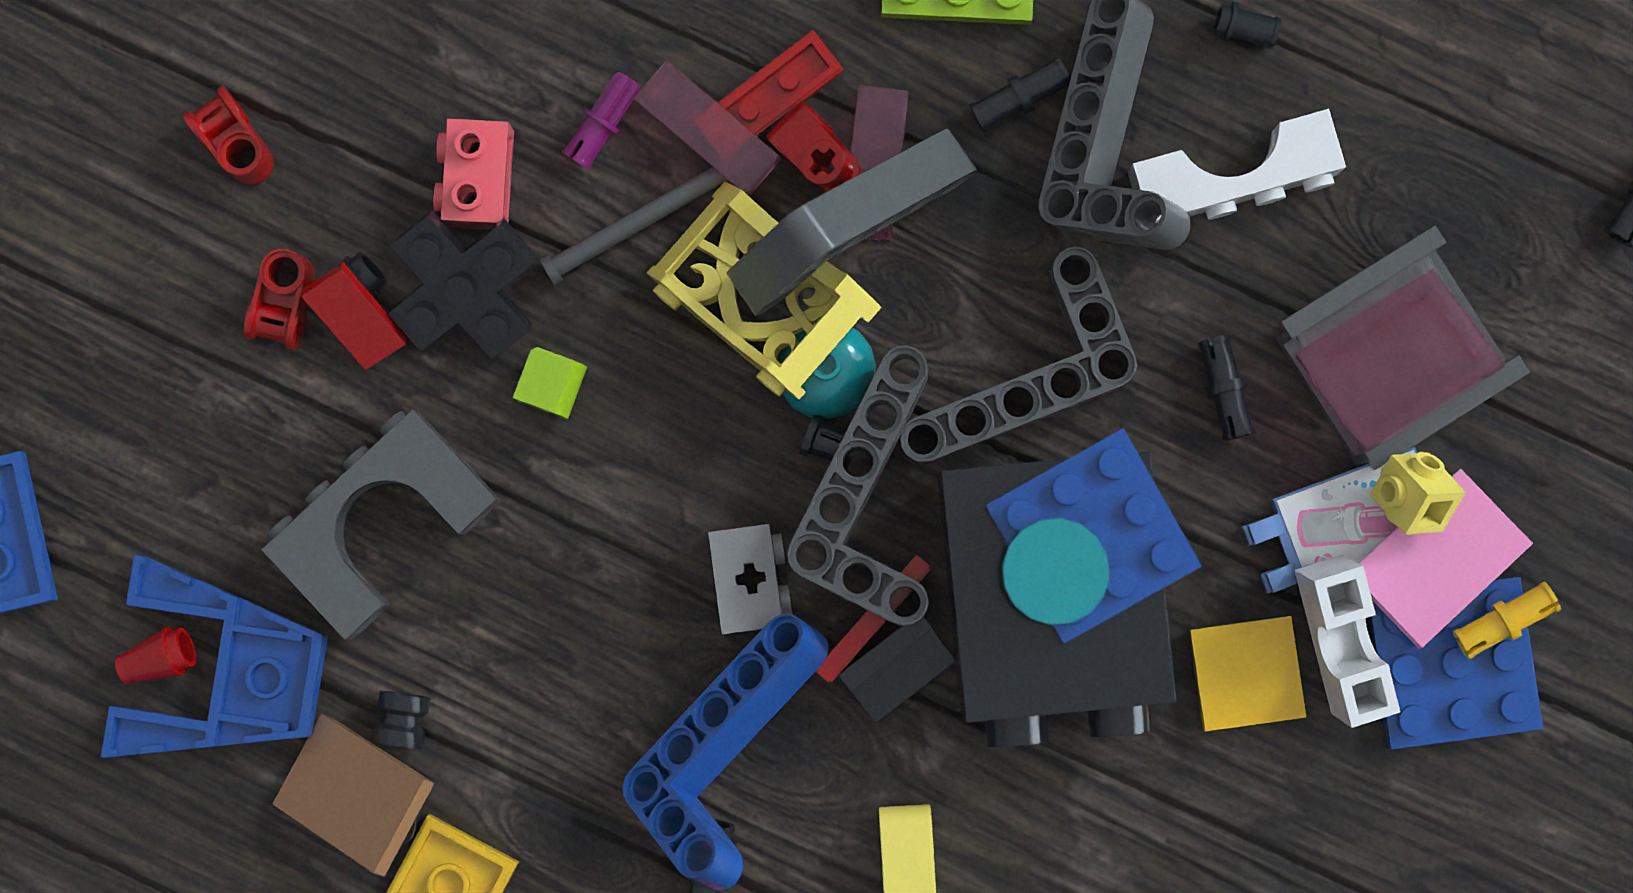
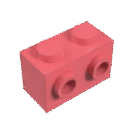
M447 119L446 133L439 132L437 138V162L444 163L443 183L435 184L433 207L434 213H441V221L447 227L490 229L503 218L509 223L514 130L509 122ZM479 146L476 152L469 154L473 147ZM477 195L474 202L466 204L468 198Z

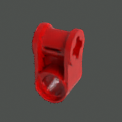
M222 85L216 89V97L194 113L190 111L182 114V117L195 136L212 153L224 170L240 183L257 185L265 181L274 167L272 153L250 124L251 121L231 93ZM255 148L256 156L254 161L245 168H237V155L243 149Z
M803 100L766 135L773 146L789 162L796 166L808 180L819 185L826 192L861 174L860 164L856 157L833 134L834 131L824 119ZM831 163L835 167L832 172L828 169Z
M277 249L264 257L260 265L254 295L245 317L243 330L245 339L255 340L258 336L285 343L286 348L289 350H297L302 340L307 320L308 304L301 297L302 290L315 281V270L307 257L289 249ZM293 260L299 269L298 277L292 285L282 287L277 278V271L284 262ZM273 319L284 322V325L277 326L267 323V320Z

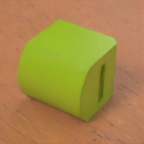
M536 347L530 350L513 398L525 405L568 419L587 366Z

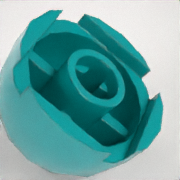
M852 327L802 384L801 388L806 393L800 400L786 390L782 393L793 409L808 418L818 415L822 416L823 420L830 421L847 416L858 409L875 376L876 363L872 347L861 332ZM805 331L795 334L799 343L807 335ZM790 347L780 351L778 355V362L780 364L792 352Z

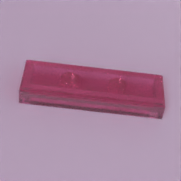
M667 60L634 97L647 111L731 183L742 189L749 197L782 159Z
M859 85L851 153L860 164L861 174L902 152L909 91ZM893 224L865 240L891 242Z

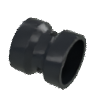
M381 690L377 706L382 712L386 713V717H381L380 722L374 726L372 742L395 747L423 749L425 732L422 730V722H419L418 718H422L429 713L431 698Z

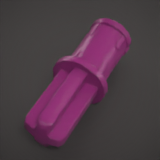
M615 73L592 109L585 108L583 111L587 116L566 148L562 150V153L589 170L591 168L590 165L612 132L616 135L618 134L619 130L616 126L639 93L640 86L625 74Z

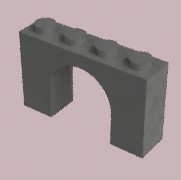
M413 409L407 415L400 411L391 417L380 429L383 437L369 450L366 446H362L351 454L342 464L346 472L332 485L328 480L318 485L304 500L309 506L295 519L288 515L278 522L267 534L271 541L262 549L268 558L344 640H354L390 606V603L355 567L345 548V520L352 505L361 495L383 484H406L418 491L458 534L464 536L502 502L419 412Z

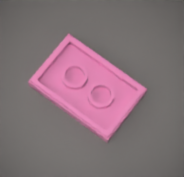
M1459 469L1451 477L1466 493L1443 532L1405 535L1397 527L1359 562V564L1364 566L1372 601L1418 649L1423 648L1533 544L1462 469Z

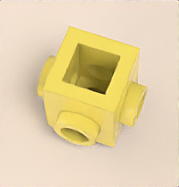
M1419 452L1391 455L1382 467L1380 477L1370 496L1385 511V516L1389 521L1397 525L1405 535L1443 532L1466 492L1445 470V466L1440 459L1430 453Z

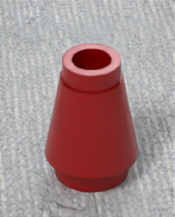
M166 627L123 654L117 655L115 657V668L120 680L124 684L182 676L186 674L188 668L195 666L197 655L194 643L185 629L178 628L173 630L170 627Z

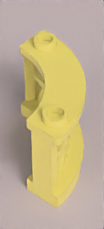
M723 182L712 195L713 201L658 264L652 266L647 272L658 283L653 292L675 311L680 305L684 306L718 337L759 369L760 372L756 378L779 397L786 390L800 400L806 393L801 388L802 384L860 318L869 323L882 307L848 274L826 261L785 298L787 306L793 315L792 317L761 323L743 321L738 304L737 289L726 272L740 260V251L745 255L778 222L742 189ZM729 212L730 214L721 234L719 247L704 240L721 218ZM695 248L717 260L716 269L703 263H696L690 266L695 273L704 276V282L699 288L686 286L674 274ZM805 288H814V295L809 299H803L809 309L802 312L798 303V295ZM718 301L724 323L704 306ZM805 331L807 335L799 343L795 334ZM746 341H766L763 354ZM790 347L792 352L780 364L778 362L780 351Z

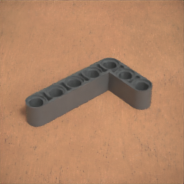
M1092 0L1039 198V212L1046 222L1078 238L1160 250H1172L1180 246L1189 234L1190 219L1188 213L1180 206L1152 191L1111 186L1153 27L1154 16L1152 9L1141 0ZM1117 210L1114 218L1111 220L1113 213ZM1161 215L1159 223L1154 227L1157 218Z
M949 129L942 130L802 205L781 220L735 263L726 274L753 314L758 316L786 298L828 259L955 189L969 179L977 169Z
M1076 246L1066 248L1056 257L1049 271L1050 285L1078 354L913 418L906 423L899 439L900 451L908 461L918 465L933 463L1118 390L1132 379L1137 367L1136 356L1099 264L1090 251ZM1070 260L1081 263L1086 269V281L1079 285H1072L1064 281L1060 272L1061 264ZM1086 307L1099 309L1105 317L1104 329L1099 332H1090L1084 329L1079 320L1080 311ZM1103 354H1115L1122 360L1124 372L1120 379H1107L1101 374L1098 362ZM1066 372L1075 378L1077 392L1072 398H1061L1053 392L1051 378L1054 374ZM1009 391H1022L1027 395L1031 405L1027 415L1014 417L1007 413L1003 405L1004 395ZM964 409L977 411L983 418V430L974 436L964 435L956 427V415ZM915 428H928L934 433L937 441L934 451L921 455L915 453L910 448L908 435Z
M907 345L896 346L884 356L787 552L791 568L803 579L902 627L914 626L926 616L929 603L923 586L914 579L847 547L846 544L927 383L928 368L925 357L915 347ZM908 359L917 364L920 372L915 381L910 384H900L892 379L890 376L891 368L899 360ZM878 405L891 407L897 414L893 426L882 431L875 430L869 426L867 417L872 408ZM860 450L867 452L873 458V466L870 472L863 477L849 475L844 469L845 459L848 455ZM831 497H842L850 504L848 517L841 523L832 524L826 522L821 515L822 505ZM808 543H819L826 549L827 557L825 563L817 570L809 571L803 569L798 561L799 551ZM858 565L869 568L873 573L872 586L868 591L861 594L851 593L844 584L846 572L853 566ZM900 589H911L920 597L919 609L910 617L897 616L891 610V597Z

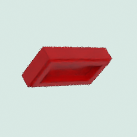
M344 262L303 288L301 297L365 370L406 345L407 336L387 315V312Z

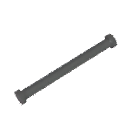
M751 140L741 144L743 150L558 255L550 258L549 254L540 258L553 284L556 285L563 281L561 277L563 274L719 187L723 182L733 179L752 167L755 171L764 167L765 165Z

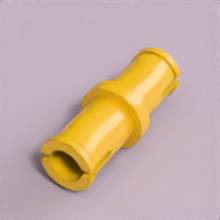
M1543 581L1537 587L1507 603H1504L1502 600L1491 605V612L1460 629L1453 630L1452 633L1466 658L1470 660L1475 655L1506 638L1513 641L1521 637V630L1554 612L1560 611L1561 606L1557 602L1558 599L1550 586Z

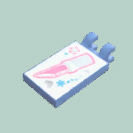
M1412 447L1402 454H1414L1417 451L1415 447ZM1368 463L1271 499L1269 501L1275 515L1241 527L1248 546L1278 536L1288 564L1259 574L1266 593H1274L1297 584L1294 570L1340 555H1344L1359 563L1398 527L1387 519L1385 511L1370 496L1380 477L1383 466L1373 471Z

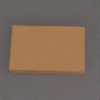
M321 714L313 728L312 736L308 737L273 805L372 873L385 876L434 783L334 718Z

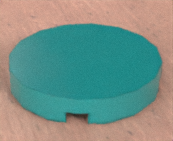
M1063 518L1039 520L1021 530L1008 546L1002 563L1004 589L1013 605L1030 619L1049 625L1072 623L1091 613L1104 597L1110 577L1108 557L1099 539L1082 524Z

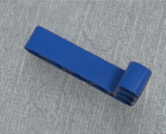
M784 613L777 615L769 621L632 767L624 779L623 796L627 804L678 871L685 877L714 890H726L736 884L742 873L743 858L736 846L697 797L818 670L827 657L828 641L825 635L793 614Z

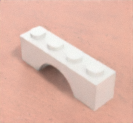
M1326 109L1280 122L1271 133L1269 151L1262 165L1241 176L1222 177L1203 171L1182 150L1133 163L1127 173L1132 189L1157 193L1183 208L1189 217L1206 212L1208 220L1237 212L1236 204L1247 200L1255 199L1256 206L1286 198L1284 190L1303 185L1305 193L1329 187L1335 184L1333 176H1337L1346 168L1330 111ZM1161 215L1157 218L1154 227L1159 223Z

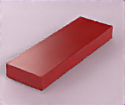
M812 30L694 120V124L720 158L725 160L743 150L741 144L749 140L754 142L775 126L801 100L806 102L844 73V68L815 31Z
M915 555L900 573L919 583L930 571V566L918 555ZM904 588L893 594L890 601L893 612L912 590ZM866 611L827 655L825 661L816 672L827 682H833L886 620Z

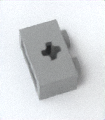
M770 524L708 532L722 634L763 629L777 615L784 613L792 614L788 584L778 585L776 565L785 564L782 534L772 535ZM754 564L757 572H765L766 582L758 584V593L749 594L747 586L738 585L737 576L745 574V565Z

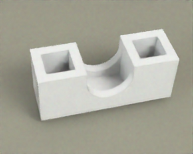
M1340 555L1294 570L1331 714L1353 728L1400 713L1388 663L1381 660L1377 655L1367 631L1366 618L1376 614L1364 566L1344 555Z

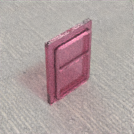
M1433 269L1296 353L1297 360L1311 377L1313 384L1319 388L1341 418L1343 425L1350 430L1366 453L1505 366V362L1472 321L1471 316L1465 312Z

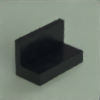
M925 618L914 626L899 627L839 674V677L875 723L956 662Z

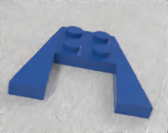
M134 555L126 605L224 620L208 720L120 706H109L101 757L108 758L311 737L328 635L147 556Z

